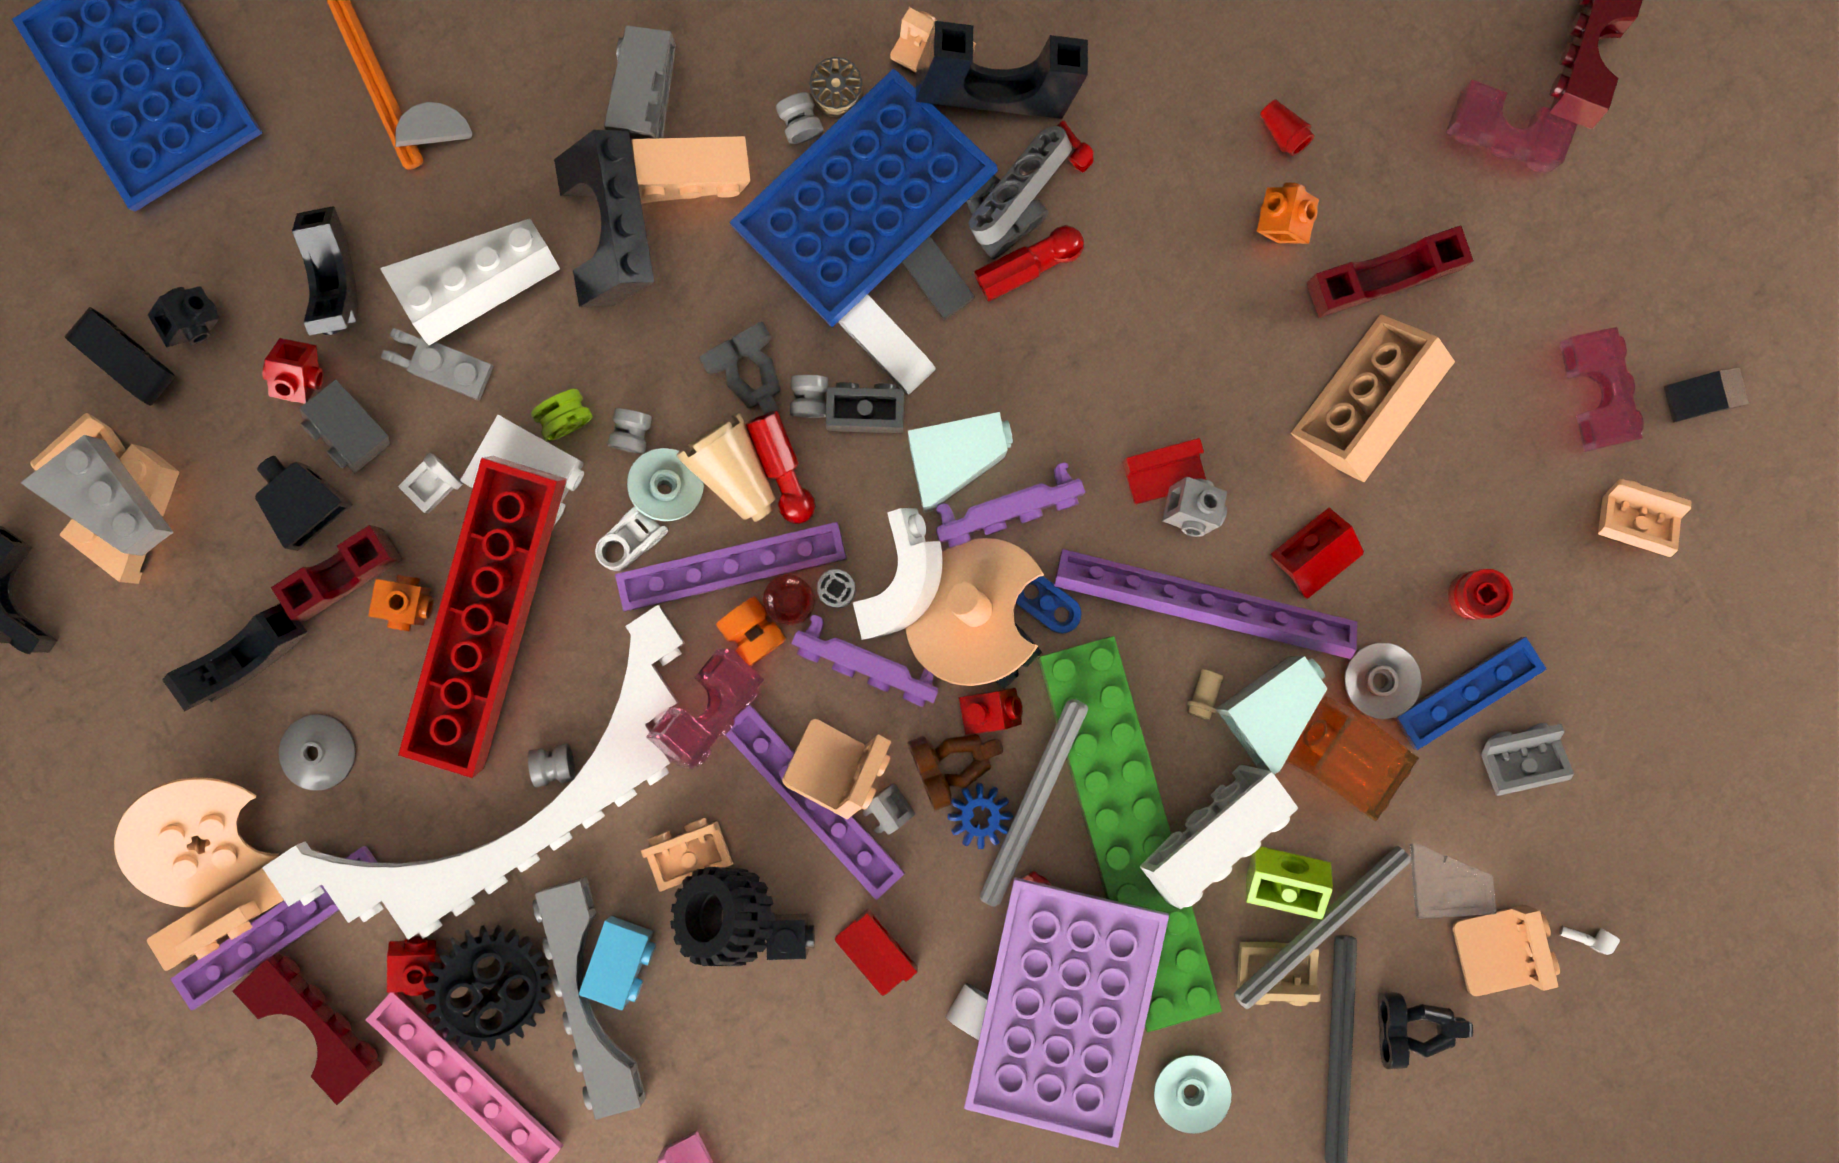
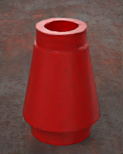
M1277 99L1270 102L1260 113L1281 151L1288 152L1291 156H1295L1303 151L1315 137L1310 130L1311 125L1281 104Z

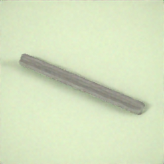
M1071 699L1066 702L983 886L980 899L990 906L995 907L1001 903L1087 714L1088 706L1079 700Z
M1399 846L1391 850L1326 909L1323 920L1316 918L1234 993L1240 1005L1245 1009L1252 1007L1405 868L1411 861L1410 856Z

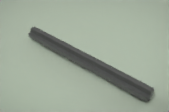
M1349 935L1336 936L1334 943L1325 1140L1326 1163H1347L1357 961V939Z

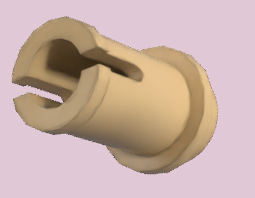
M1201 669V675L1193 699L1187 702V705L1190 706L1188 714L1210 720L1211 715L1217 713L1214 706L1224 676Z

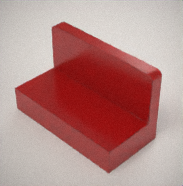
M1197 438L1125 458L1122 463L1134 504L1168 496L1169 487L1185 477L1206 479L1200 455L1204 453L1201 439Z
M1328 507L1270 555L1275 564L1293 579L1300 594L1305 599H1308L1364 554V550L1353 527Z
M869 908L835 937V942L882 996L889 993L902 980L907 982L918 972L916 963Z

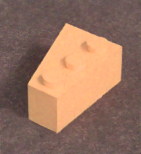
M745 136L631 140L641 204L676 199H693L709 195H717L724 198L739 195L750 182Z
M131 444L119 460L160 515L164 516L180 472L151 449ZM71 519L59 534L117 581L139 584L142 576L140 570L147 553L143 556L122 553L74 519Z

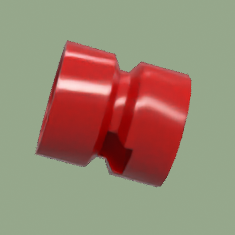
M1479 569L1462 573L1451 582L1448 590V601L1452 610L1458 616L1470 620L1498 617L1509 609L1513 600V588L1509 579L1503 573L1494 569Z

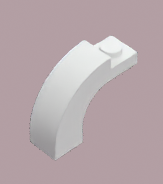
M900 508L887 512L897 549L898 567L892 583L885 591L877 596L853 602L862 640L889 635L910 626L924 614L936 595L942 574L940 541H925L926 525L917 508Z

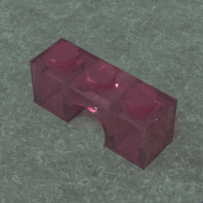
M1471 80L1460 92L1446 133L1454 135L1455 139L1464 145L1475 146L1478 144L1491 149L1490 152L1499 158L1511 159L1513 157L1526 162L1528 168L1538 172H1551L1564 162L1577 123L1549 113L1550 108L1543 106L1531 117L1526 129L1515 128L1508 124L1503 116V104L1507 92Z
M1614 327L1576 335L1560 342L1567 378L1589 377L1597 382L1602 393L1601 402L1595 410H1590L1576 416L1584 452L1643 439L1644 421L1641 412L1636 410L1633 397L1635 382L1633 376L1627 371L1625 362L1627 347L1624 338L1619 336L1618 328Z
M717 649L694 677L705 688L708 695V704L705 711L699 717L693 718L684 709L670 707L646 736L648 740L679 767L693 769L703 764L711 754L710 747L718 737L724 736L731 730L735 724L734 717L742 707L751 704L759 693L757 688L764 679L731 649Z

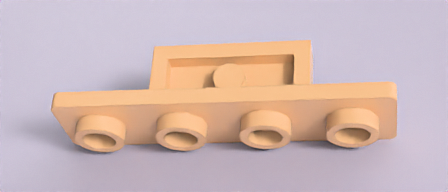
M262 868L147 939V943L162 968L168 971L193 955H196L199 960L220 948L217 941L226 935L232 940L253 927L249 921L281 903L284 899Z

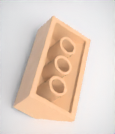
M1380 314L1291 434L1336 469L1365 482L1455 361L1438 336Z

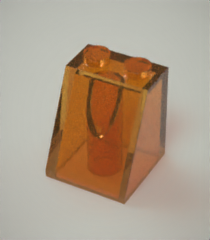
M1323 695L1285 762L1354 810L1377 821L1382 812L1389 806L1390 800L1403 781L1410 775L1411 769L1419 757L1359 711Z

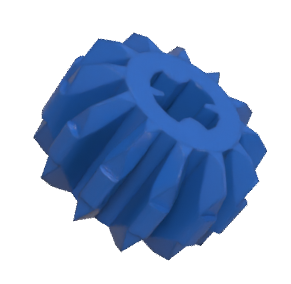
M982 783L976 784L977 796L972 797L967 787L962 788V794L967 801L963 803L957 798H952L951 804L961 809V812L948 813V820L962 821L951 829L953 835H958L966 830L967 833L962 841L965 846L971 843L973 836H977L978 849H984V837L988 835L993 845L999 844V839L994 831L997 829L1003 834H1007L1009 828L1000 823V820L1013 819L1012 812L999 811V809L1009 803L1008 798L1002 797L993 802L998 793V788L992 786L986 797L983 796L984 788ZM978 806L981 807L982 811H984L985 807L990 810V813L986 816L988 822L980 826L979 821L976 822V825L970 821L974 817L973 809Z

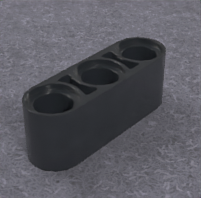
M92 307L85 311L65 335V338L132 395L149 406L154 404L176 378V375L106 316Z

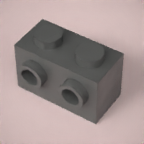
M336 379L299 408L304 419L300 423L303 429L315 441L320 437L330 447L326 451L327 454L341 469L348 466L355 474L390 445L389 436Z
M851 382L836 383V387H827V430L837 432L903 433L904 389H897V385L888 383L874 384V388H859V384Z

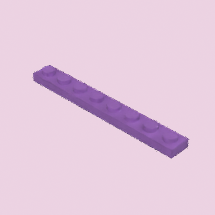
M1065 549L1061 551L1054 583L1056 587L1352 659L1357 650V621Z

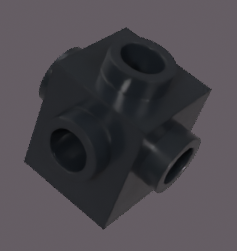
M201 286L186 290L184 287H177L158 298L148 313L149 319L166 347L189 342L191 345L203 342L210 337V331L220 319L217 315L215 304L208 299Z

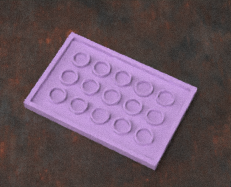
M1015 877L964 1109L1118 1148L1169 913Z

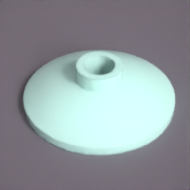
M659 448L648 451L641 455L630 468L627 478L629 497L634 506L649 518L659 521L681 519L689 515L698 506L702 498L704 482L679 460L676 455L679 452L678 450ZM662 484L668 485L671 488V492L669 494H662L658 491L657 487Z
M1185 1055L1172 1060L1161 1070L1155 1082L1154 1100L1159 1114L1168 1125L1184 1133H1203L1216 1127L1226 1116L1231 1104V1086L1225 1072L1217 1063L1204 1056ZM1186 1086H1197V1093L1193 1097L1185 1096L1184 1089Z

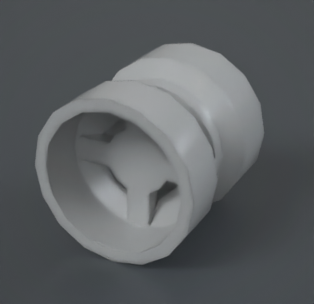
M803 92L791 95L776 105L779 117L786 123L787 127L784 132L790 144L811 140L819 136L824 130L819 117L814 115L813 108L815 104L810 93Z
M818 375L792 376L791 389L795 392V399L790 403V415L804 418L826 417L824 397L827 387H829V378Z
M615 408L613 421L616 425L614 432L609 434L607 446L632 453L644 454L647 445L644 436L646 430L651 427L653 417L637 411Z
M832 569L825 572L819 578L817 593L820 600L826 605L833 608H843L854 600L856 584L846 571Z
M569 744L557 745L552 752L545 751L542 748L529 750L528 767L531 781L535 788L547 786L555 779L561 783L571 782L575 779L574 758Z

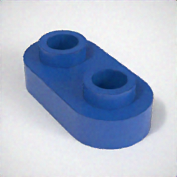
M1040 576L1027 584L1034 585L1037 588L1038 595L1035 599L1026 598L1024 589L1019 594L1016 604L1055 633H1068L1074 630L1080 623L1081 608L1077 601L1060 588L1054 586L1044 576ZM1059 607L1065 608L1068 612V618L1064 622H1059L1055 619L1054 612Z

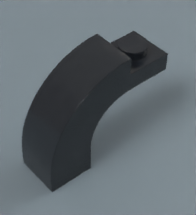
M334 206L297 213L292 233L302 255L309 284V302L303 323L309 336L321 333L324 335L336 334L342 329H347L348 323L357 321L356 282L346 237Z
M0 526V643H10L14 648L25 654H31L32 652L49 653L58 640L27 619L17 608L12 594L14 575L32 547L3 526Z
M280 603L254 615L248 624L228 642L207 655L167 673L162 681L185 712L207 700L213 702L257 676L291 650L303 638L307 630L300 621L291 620Z

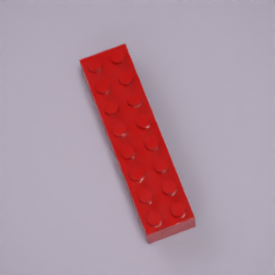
M496 456L481 458L398 756L473 778L485 768L567 478Z

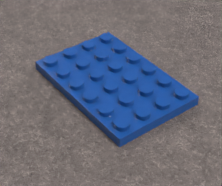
M42 0L12 19L128 209L134 212L263 133L181 0Z
M893 68L730 221V224L833 327L998 172V168L983 151L933 104L916 102V88Z

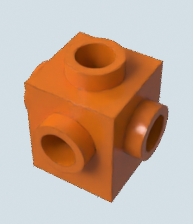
M1286 182L1283 184V187H1267L1264 202L1260 209L1257 232L1276 243L1309 244L1313 224L1318 213L1319 199L1306 192V187L1298 183Z
M397 575L396 582L375 579L368 617L388 620V628L410 631L411 625L424 626L425 619L430 618L433 610L434 600L430 596L431 588L419 586V578Z

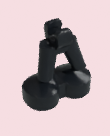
M1383 992L1378 995L1379 1025L1382 1028V1031L1379 1033L1381 1062L1386 1069L1407 1068L1410 1051L1423 1058H1427L1453 1048L1456 1044V1038H1471L1473 1036L1472 1022L1466 1021L1462 1017H1454V1012L1450 1008L1424 1004L1407 1008L1401 993ZM1419 1020L1436 1023L1438 1035L1423 1043L1407 1036V1023Z

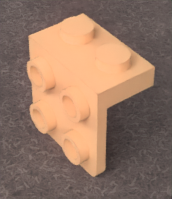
M813 719L808 723L782 778V782L787 788L849 819L861 808L866 810L870 805L876 789L872 788V784L876 776L880 777L884 773L890 761V756L886 755L891 741L878 734L869 743L864 745L826 723Z
M1520 905L1460 919L1453 923V933L1466 987L1473 996H1482L1529 984L1543 991L1559 987L1556 975L1560 974L1559 963L1555 954L1550 952L1547 937L1551 935L1550 926L1546 916L1541 914L1540 910L1528 905Z

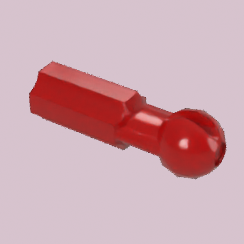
M1068 225L1057 227L1051 232L1049 237L1029 247L1023 246L975 270V278L986 300L989 302L1039 277L1041 272L1061 262L1069 263L1075 261L1080 257L1084 249V239L1080 231Z
M772 411L748 421L745 425L766 477L774 478L781 492L778 502L780 514L785 520L794 524L808 521L813 516L816 508L815 499L810 491L802 488L794 471L799 463L778 411Z

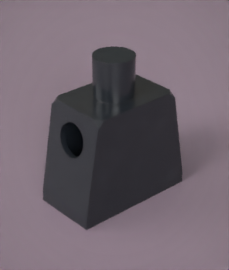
M271 456L257 467V471L268 484L256 493L255 499L285 549L300 550L353 505L338 490L305 464L294 462L285 468L276 456Z

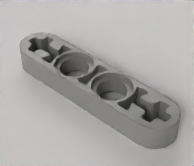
M1053 126L1041 131L969 220V227L978 243L989 245L999 241L1070 154L1072 145L1063 128ZM1038 168V169H1037L1036 171H1034L1033 173L1028 174V175H1025V174H1027L1029 171ZM1016 195L1013 199L1004 202L1007 198Z

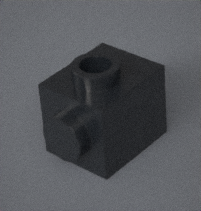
M808 914L775 915V920L771 921L770 928L773 929L771 938H766L767 960L806 959L809 952L808 948H815L814 925H808Z

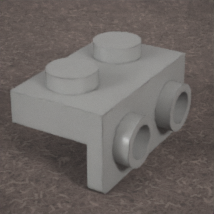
M1541 723L1528 728L1526 732L1512 735L1511 732L1506 731L1497 733L1489 738L1481 756L1496 796L1572 779L1574 772L1560 740L1565 732L1562 724L1549 726L1547 723Z

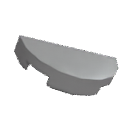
M425 102L412 106L401 116L395 132V147L471 139L472 131L467 120L456 109L442 103Z

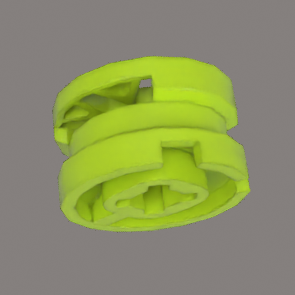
M578 389L561 392L545 400L532 410L531 415L534 421L542 426L541 434L545 441L548 442L562 438L586 425L593 416L589 408L583 407L581 403L583 397Z

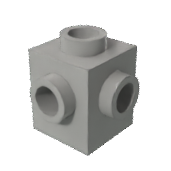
M1185 477L1169 487L1162 521L1182 528V532L1189 536H1204L1223 524L1227 515V506H1225L1227 491L1214 487V483L1209 480Z

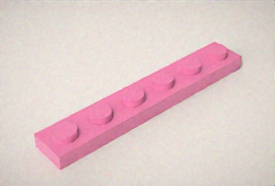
M400 992L390 993L367 1017L366 1021L518 1163H548L563 1147V1144L452 1040L446 1041L441 1030L435 1031L432 1022Z

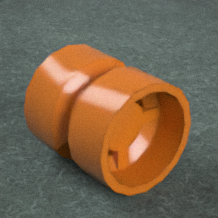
M756 596L737 606L716 623L717 628L728 642H736L735 652L747 668L754 665L787 640V637L775 622H768L766 620L768 612ZM757 627L761 635L750 642L745 635Z

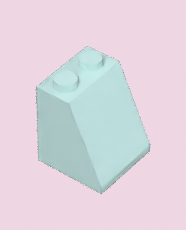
M1000 412L908 431V441L923 513L933 511L937 508V505L944 503L1005 458L1007 448H1011L1013 439L1009 421H1002Z
M1289 656L1218 706L1216 710L1256 767L1272 771L1275 775L1283 767L1325 694L1327 687L1322 679L1326 676L1314 659L1307 660L1305 656Z

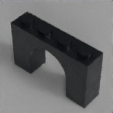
M942 21L934 22L916 67V102L1063 119L1088 76V40L1050 35L1039 57L1032 63L1014 69H991L973 63L974 25Z
M592 130L554 159L560 196H596L600 209L601 234L598 248L590 260L573 270L579 307L614 306L655 282L629 131Z

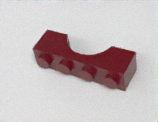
M1579 0V4L1583 6V9L1575 17L1569 34L1574 37L1572 43H1569L1565 48L1559 65L1564 66L1562 74L1560 73L1556 77L1551 87L1550 96L1554 97L1549 113L1593 129L1607 113L1619 78L1602 61L1598 42L1605 38H1621L1638 17L1643 0Z
M1460 225L1424 237L1394 252L1362 262H1349L1316 273L1307 282V286L1318 318L1459 272L1474 262L1463 228Z
M278 953L261 963L232 992L257 1019L276 1014L288 1015L300 1020L309 1028L317 1045V1061L311 1078L338 1105L350 1096L382 1064L377 1060L378 1054L368 1042L360 1041L351 1031L352 1026L347 1018L338 1012L334 1013L325 1003L326 997L323 992L315 985H309L299 975L300 969L291 958Z

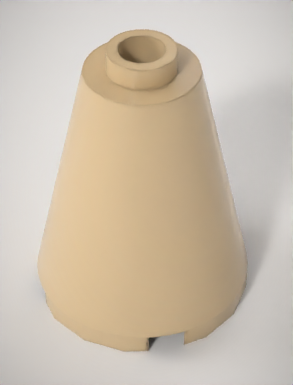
M738 412L731 416L735 423L727 422L724 424L723 421L688 444L691 450L689 454L680 450L676 455L689 470L742 519L746 520L752 517L754 522H756L773 510L770 504L775 500V496L745 425V419Z

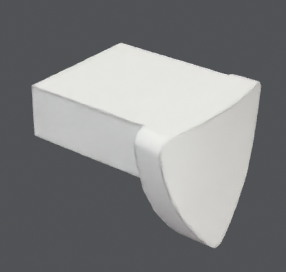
M429 453L424 458V461L398 487L425 514H429L453 489L458 490L463 484L456 473L443 460Z

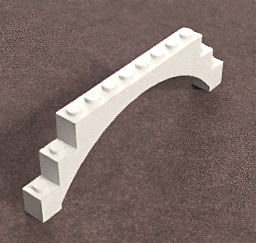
M656 605L625 626L631 634L628 666L620 698L609 726L594 753L581 771L552 803L522 826L494 841L466 852L432 860L407 863L366 862L310 849L306 841L302 842L262 867L288 907L298 901H301L304 906L325 893L321 888L323 885L348 923L357 917H360L364 923L384 909L380 904L382 901L408 940L417 933L423 939L442 926L439 920L450 911L456 917L474 905L475 902L472 896L483 889L489 895L507 883L508 880L504 875L515 867L520 872H523L540 860L537 855L539 851L548 845L554 851L573 838L569 832L581 823L587 829L605 816L602 812L603 808L612 802H615L617 807L636 796L637 793L634 787L645 780L651 786L669 773L666 766L672 762V759L648 725V722L653 720L657 726L674 715L675 711L672 706L679 701L654 664L660 661L662 666H665L682 654L679 647L685 644V642L661 606Z

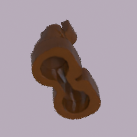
M977 734L946 738L936 749L924 736L907 742L934 811L951 805L952 794L950 786L968 787L991 769L989 758L1003 753V746L999 739H991L982 743ZM971 752L974 761L960 774H944L940 771V761L950 753Z

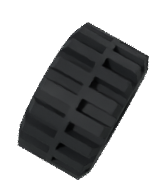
M705 867L704 869L693 871L692 876H687L682 881L683 888L677 889L675 893L677 900L671 907V912L674 913V919L670 921L671 929H675L676 934L673 938L676 945H681V954L684 957H690V962L702 966L746 965V962H753L757 959V952H763L767 947L765 940L766 938H771L773 929L770 928L771 921L775 920V913H771L770 907L774 904L772 896H767L766 894L768 887L765 882H759L760 877L757 874L739 868Z

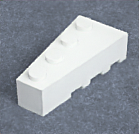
M529 218L380 269L414 327L426 343L431 345L553 274L560 268L547 244Z
M1240 764L1232 772L1236 780L1227 787L1220 785L1211 794L1214 802L1209 807L1195 810L1186 819L1185 826L1187 829L1183 833L1180 831L1172 833L1140 865V868L1166 903L1179 909L1192 906L1200 900L1203 895L1202 891L1212 882H1218L1227 877L1232 871L1231 866L1241 857H1247L1256 852L1261 846L1260 841L1269 833L1276 832L1289 823V816L1299 808L1272 771Z

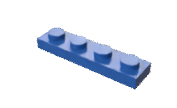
M1521 637L1421 699L1407 712L1394 719L1413 749L1419 750L1547 669L1527 637Z

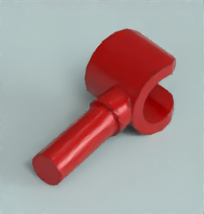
M1061 121L1057 126L1065 130L1072 148L1075 150L1068 159L1078 171L1083 173L1094 161L1093 150L1088 144L1081 143L1067 123Z

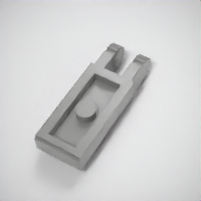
M392 329L390 337L402 344L414 346L416 350L412 360H408L391 350H383L382 359L406 368L407 372L480 401L494 368L492 364L437 342L428 345L422 336L419 339L398 329Z

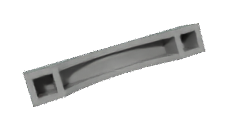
M587 876L543 888L535 893L536 900H533V911L537 922H543L546 937L543 938V949L548 960L552 959L556 974L552 978L553 986L557 997H563L566 1012H563L562 1015L566 1033L568 1035L572 1034L576 1049H573L572 1052L573 1061L577 1072H583L586 1086L583 1087L585 1106L588 1110H593L595 1120L639 1108L645 1101L646 1096L636 1061L620 1050L606 1035L594 1016L588 998L578 995L584 980V950L588 932L596 916Z

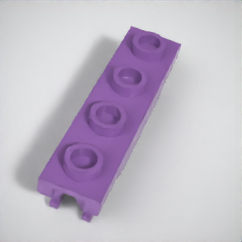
M1063 462L1054 469V478L1057 484L1055 487L1051 488L1043 483L970 507L965 517L955 520L948 504L937 505L936 512L942 518V525L936 527L938 540L941 544L948 542L951 548L971 541L969 535L971 533L984 529L985 535H990L1007 529L1006 521L1020 517L1021 523L1040 518L1043 516L1041 510L1056 505L1057 511L1070 508L1079 504L1077 497L1085 493L1084 486L1080 478L1076 480L1071 479L1067 473L1068 464Z
M817 615L810 617L812 622L805 632L798 630L795 633L791 644L799 647L797 652L799 656L818 663L820 656L834 662L833 670L852 678L855 671L869 676L867 684L886 692L889 691L890 686L905 691L903 699L922 707L926 700L931 703L935 701L938 688L932 686L934 675L926 668L923 670L920 680L911 677L906 666L836 637L828 641L821 640L819 637L823 629L824 620Z

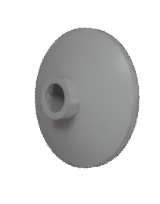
M1374 643L1365 646L1354 654L1346 667L1344 685L1350 702L1361 713L1372 718L1391 719L1407 712L1415 704L1421 691L1422 678L1416 660L1405 649L1391 643ZM1379 673L1385 677V684L1381 688H1377L1373 682L1375 675Z
M322 714L305 716L295 721L285 731L279 746V760L284 773L294 784L308 790H324L338 785L350 773L356 757V746L349 729L338 719ZM311 746L316 747L318 750V757L315 760H311L307 755V751Z

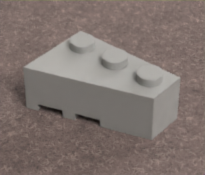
M634 26L625 27L624 36L619 38L617 43L616 56L618 64L612 79L611 96L604 124L606 130L629 131L630 141L632 139L663 138L676 47L671 31Z
M83 435L20 482L122 553L143 556L173 533L172 529L105 440Z

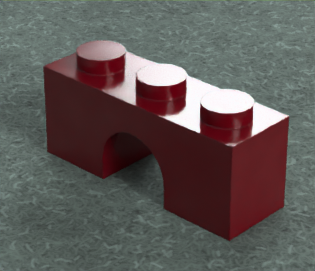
M368 525L338 544L337 548L339 551L329 559L312 567H302L272 586V591L289 618L297 621L309 620L402 561L383 528Z

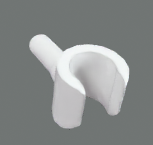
M1562 926L1560 931L1561 936L1582 942L1597 952L1606 955L1612 954L1620 942L1619 938L1602 928L1595 938Z

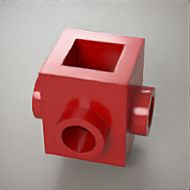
M279 338L265 358L262 374L263 379L267 380L269 397L305 404L313 392L320 389L323 382L324 373L323 369L319 368L317 345Z
M413 936L409 940L406 938L404 941H389L387 952V993L404 992L409 996H419L423 992L430 990L425 987L423 982L424 977L435 976L430 971L428 964L429 962H442L439 954L436 953V940Z

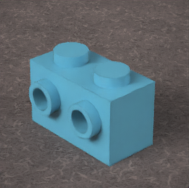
M614 916L606 919L578 995L619 1010H623L629 1001L636 1002L643 984V980L637 978L642 964L649 965L656 948V943L650 942L654 931Z

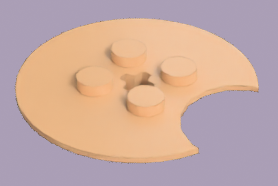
M992 538L973 539L946 549L942 552L941 580L933 601L917 621L906 627L909 645L918 661L929 672L944 681L968 686L997 681L1017 670L1030 658L1038 645L1024 639L1015 626L1014 608L1017 598L1025 586L1036 578L1044 576V573L1026 551L1003 540Z
M213 778L173 780L145 792L122 815L116 829L114 841L115 855L119 867L126 878L137 889L160 902L189 908L200 907L276 859L279 853L271 854L258 851L246 844L238 833L236 821L239 812L250 800L256 798V795L239 785Z

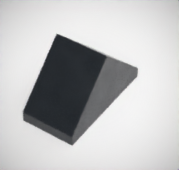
M1740 368L1719 370L1664 386L1673 423L1749 404Z

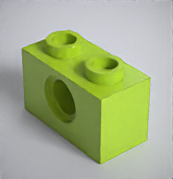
M1260 846L1252 854L1246 874V902L1323 920L1333 890L1331 862Z

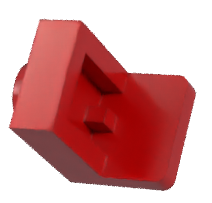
M1016 688L959 697L965 735L1005 730L1022 725L1023 706L1017 695Z

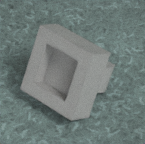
M895 783L877 794L872 799L868 808L862 813L864 817L874 813L880 822V825L874 829L875 833L886 831L888 835L899 829L915 815Z

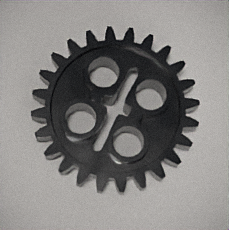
M484 925L481 926L478 937H473L467 929L465 930V941L462 943L452 937L450 942L453 949L450 952L438 949L442 962H429L428 964L430 971L435 976L423 978L425 987L430 989L422 993L424 1003L429 1004L425 1011L428 1018H434L432 1025L435 1031L443 1029L442 1034L446 1041L456 1036L459 1048H462L468 1040H471L474 1051H478L482 1041H486L490 1051L495 1048L496 1040L500 1038L506 1046H509V1035L513 1032L523 1038L524 1032L521 1027L524 1024L532 1027L537 1025L532 1014L545 1013V1009L539 1000H546L551 997L549 991L544 988V986L552 983L549 974L544 973L549 969V965L545 959H540L543 954L539 947L531 948L533 943L528 936L523 937L519 941V934L514 928L505 937L501 925H497L493 935L488 934ZM483 958H495L490 966L485 968L477 967ZM507 962H512L510 965L504 967V965ZM517 978L523 979L519 987L507 989V985L512 980ZM457 988H468V991L462 997H451V994ZM471 1009V1011L468 1014H463L464 1012H467ZM497 1009V1012L491 1018H480L486 1010Z

